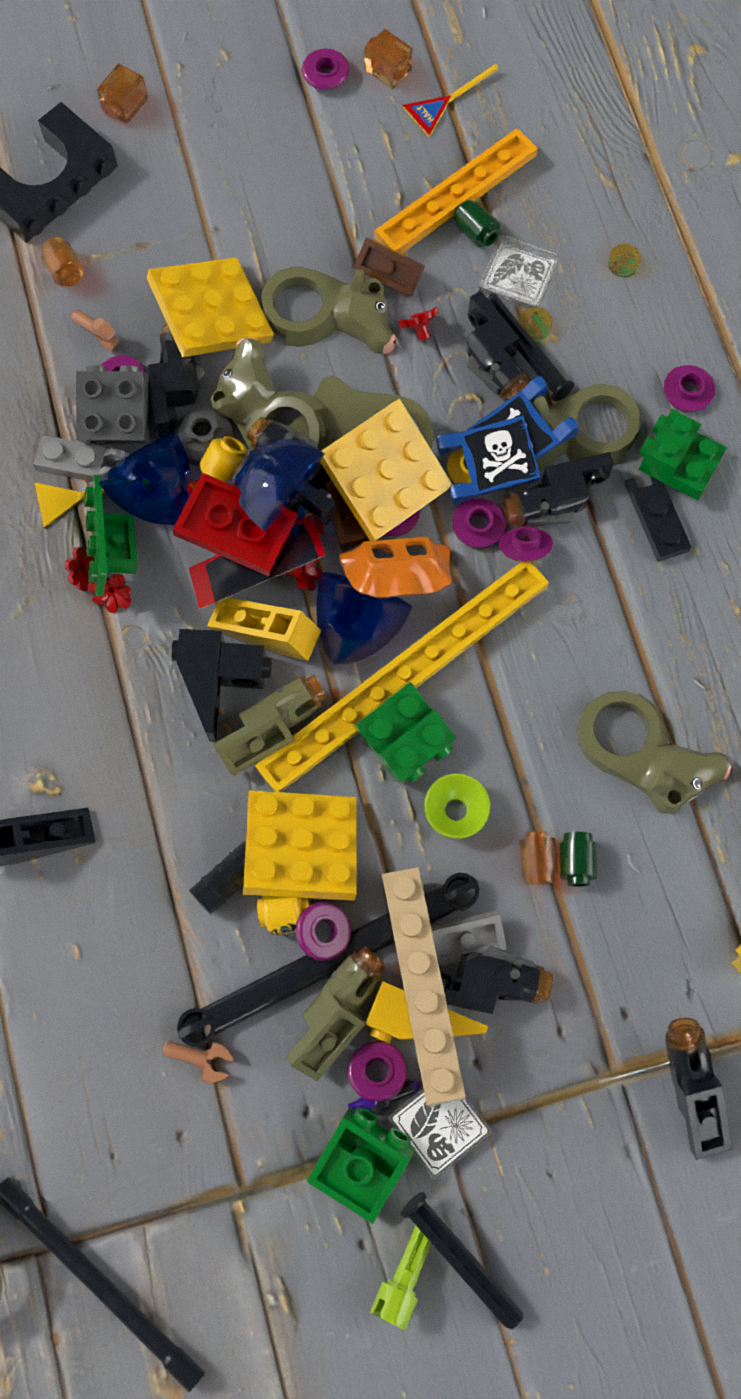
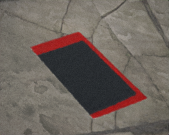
M310 515L295 522L269 577L220 555L191 566L189 571L199 609L325 556L313 517Z

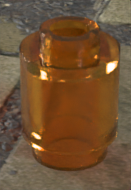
M53 237L44 242L41 248L42 260L54 282L62 287L76 285L84 274V268L70 243L64 241L61 237Z
M547 831L527 832L526 839L519 840L522 876H526V884L544 885L555 883V874L558 873L555 838L548 837Z

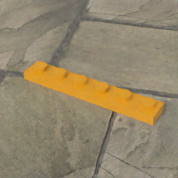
M516 128L374 230V238L379 243L401 254L451 219L463 202L467 200L474 202L535 158L538 148Z

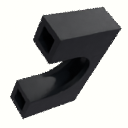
M62 102L58 103L38 120L45 142L67 160L66 166L60 175L44 184L27 185L16 181L0 167V220L25 243L34 236L39 235L56 217L63 215L68 207L80 197L87 195L93 186L103 178L108 177L118 166L112 145Z

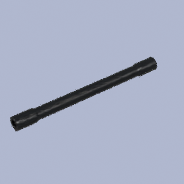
M10 1177L6 1178L0 1184V1204L15 1219L21 1221L162 1362L163 1367L190 1393L206 1372L182 1348L176 1346L34 1205L33 1200Z

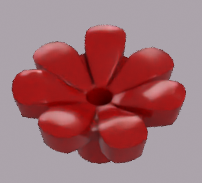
M438 307L430 311L415 313L410 316L411 319H401L397 322L401 328L415 329L419 341L430 338L431 335L427 324L430 323V320L435 315L439 314Z
M76 547L73 549V558H69L65 562V569L70 572L67 580L70 584L76 586L77 589L87 591L90 561H93V557L87 556V550L85 551L84 547Z
M319 559L288 571L285 575L287 577H296L299 589L313 591L315 589L314 579L320 580L322 578V570L315 568Z
M115 573L110 578L107 576L103 596L95 595L92 601L97 605L107 603L106 610L110 613H116L119 606L124 609L129 608L131 589L124 585L126 581L124 576ZM90 582L88 589L95 593V583Z

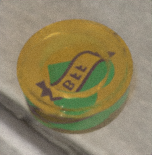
M619 244L610 252L608 259L609 270L618 277L626 278L633 276L639 269L641 254L633 245Z
M531 307L522 313L519 323L534 341H540L549 335L552 317L543 308Z

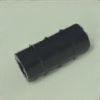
M245 841L232 852H229V855L219 864H215V867L204 877L201 876V880L189 890L209 914H212L220 905L225 904V901L244 885Z

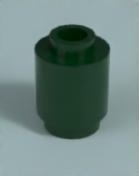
M467 200L457 208L454 214L457 227L477 247L490 246L497 240L500 223L479 202Z
M567 832L563 834V842H560V878L567 880L568 886L586 887L590 885V880L597 879L596 842H593V835L591 833Z

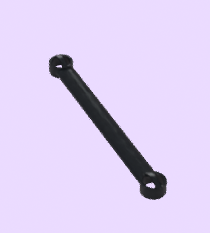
M461 872L453 874L447 878L445 884L424 894L430 924L455 911L468 910L476 903L480 889L478 882L473 876ZM456 880L468 881V883L447 893V889L452 882ZM474 889V897L468 904L457 905L451 901L464 892ZM389 912L351 931V940L348 947L338 958L330 961H316L304 955L201 1009L193 1008L187 1010L178 1020V1036L182 1042L189 1046H204L213 1039L214 1035L331 976L349 955L354 956L358 962L395 943ZM195 1014L206 1015L205 1018L183 1029V1025L190 1016ZM210 1025V1032L203 1041L191 1042L187 1040V1035Z

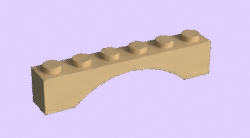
M419 867L382 874L427 1107L464 1100L466 1096Z

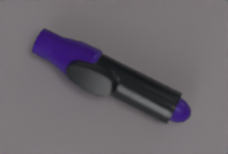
M409 1079L406 1080L402 1090L391 1099L375 1102L361 1097L347 1105L348 1108L350 1107L355 1111L357 1108L362 1107L376 1114L389 1109L392 1102L415 1094L420 1084Z

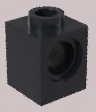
M222 643L218 674L221 686L263 689L264 678L270 679L272 658L266 656L264 645Z

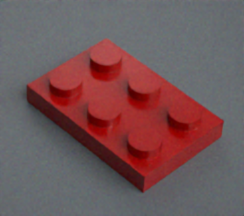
M202 473L173 528V535L269 577L297 520L298 513Z

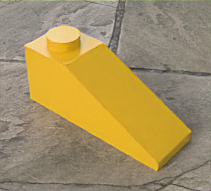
M229 597L218 601L207 625L212 630L222 631V634L246 643L264 645L265 650L305 661H309L322 631L302 611Z
M382 981L365 1024L366 1027L371 1028L369 1036L388 1044L391 1043L392 1038L399 1041L414 1040L404 990ZM448 1009L453 1037L478 1036L486 1033L488 1026Z

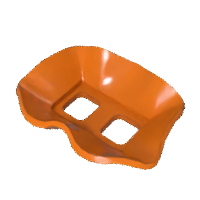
M428 536L367 541L353 550L339 554L338 557L345 575L353 588L361 594L374 598L431 594L442 590L452 582L449 566L450 548L447 545L434 543ZM422 545L425 547L427 554L412 556L408 554L406 546ZM377 548L382 552L392 553L393 557L376 558L372 549Z

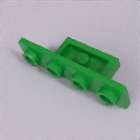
M93 475L92 486L86 487L84 494V507L90 508V511H87L86 531L92 532V536H88L87 556L93 557V561H90L89 582L95 583V595L103 596L107 573L136 574L138 560L134 516L103 513L101 475Z

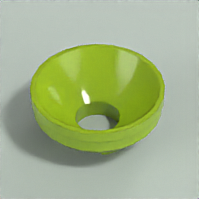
M449 774L439 778L431 785L425 797L424 811L430 826L438 834L449 839L461 840L477 834L484 827L490 814V800L485 788L473 777L465 774ZM451 801L463 803L466 807L465 817L458 821L451 820L445 813L446 805Z

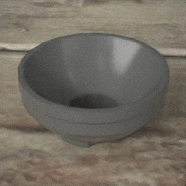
M198 408L191 410L180 418L174 431V443L181 458L192 465L200 466V461L212 440L225 436L234 438V431L227 417L220 414L217 410ZM199 422H207L212 426V429L206 436H197L192 432L194 425Z

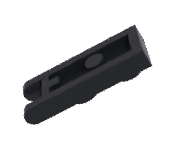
M650 476L652 485L638 489L633 478L626 479L625 487L657 562L688 553L691 549V544L665 484Z

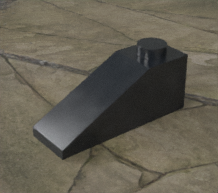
M179 629V639L172 642V661H176L208 740L216 742L221 683L218 674L221 647L225 640L222 631Z
M80 808L1 819L0 866L13 865L94 844L96 840L89 809Z

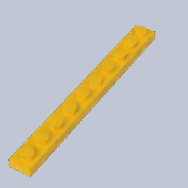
M520 562L293 736V742L263 758L255 765L256 770L274 792H283L357 735L358 731L353 724L405 683L412 682L414 687L418 688L545 590L549 584L548 580L531 562Z

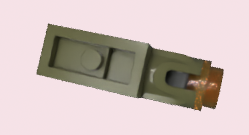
M315 675L307 679L303 676L283 687L277 688L276 691L269 694L265 699L239 713L245 726L214 743L218 754L232 776L293 742L294 738L289 729L307 719L313 711L322 707L321 703L327 700L328 697Z
M363 947L359 952L354 951L352 955H349L337 970L332 973L318 996L302 1013L310 1029L290 1051L286 1059L290 1066L315 1081L321 1078L366 1024L358 1010L375 990V985L383 977L381 972L386 967L384 962L372 951Z

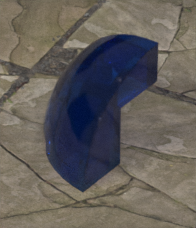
M178 433L167 435L137 449L115 464L100 479L99 484L119 507L131 515L151 523L161 525L176 524L191 495L187 491L188 487L185 484V474L190 472V467Z
M276 439L258 445L242 459L233 474L232 485L238 486L241 492L238 501L240 506L251 520L266 531L281 517L297 488L314 473L325 453L310 444L293 439Z
M322 571L317 592V626L322 630L319 636L323 649L334 665L357 662L373 655L387 645L405 624L412 606L400 597L374 598L364 595L353 588L345 575Z

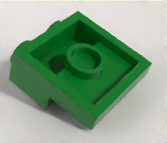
M672 409L667 417L661 414L652 430L656 437L653 439L648 436L639 452V455L644 458L638 470L699 500L727 447L698 433L702 425L701 423Z
M412 682L405 683L353 724L382 765L397 782H403L406 779L408 783H411L418 779L426 771L423 765L431 758L438 761L448 755L453 750L450 743L456 739L438 712L429 707Z
M349 1107L306 1182L373 1224L408 1165L415 1148L409 1144L411 1140L403 1131L396 1128H391L390 1131H387L376 1124L377 1117L369 1110L359 1107L355 1111Z

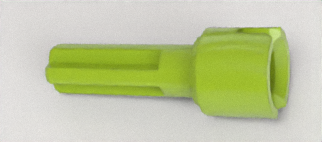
M416 1225L392 1280L382 1281L369 1312L405 1331L418 1302V1298L415 1297L416 1293L413 1290L432 1244Z

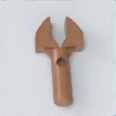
M81 310L73 311L72 320L96 336L101 346L107 351H112L121 342V340L114 336L117 332L101 317L94 320Z
M167 1041L163 1047L164 1056L199 1066L203 1073L201 1080L210 1083L220 1082L230 1077V1075L216 1072L212 1065L208 1063V1060L221 1057L235 1062L226 1046L214 1042L212 1048L204 1052L172 1041Z

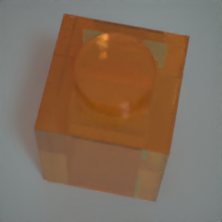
M386 29L367 42L364 49L365 70L393 89L412 71L413 48Z
M119 63L97 88L102 111L110 118H117L126 124L131 121L148 99L144 77Z

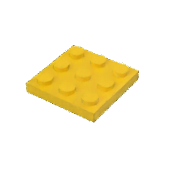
M237 257L148 270L147 281L182 357L236 349L237 342L242 338L253 337L261 344L271 343L274 333Z
M400 398L315 454L370 541L378 540L452 486L451 481Z
M249 790L243 895L355 901L357 894L356 797Z

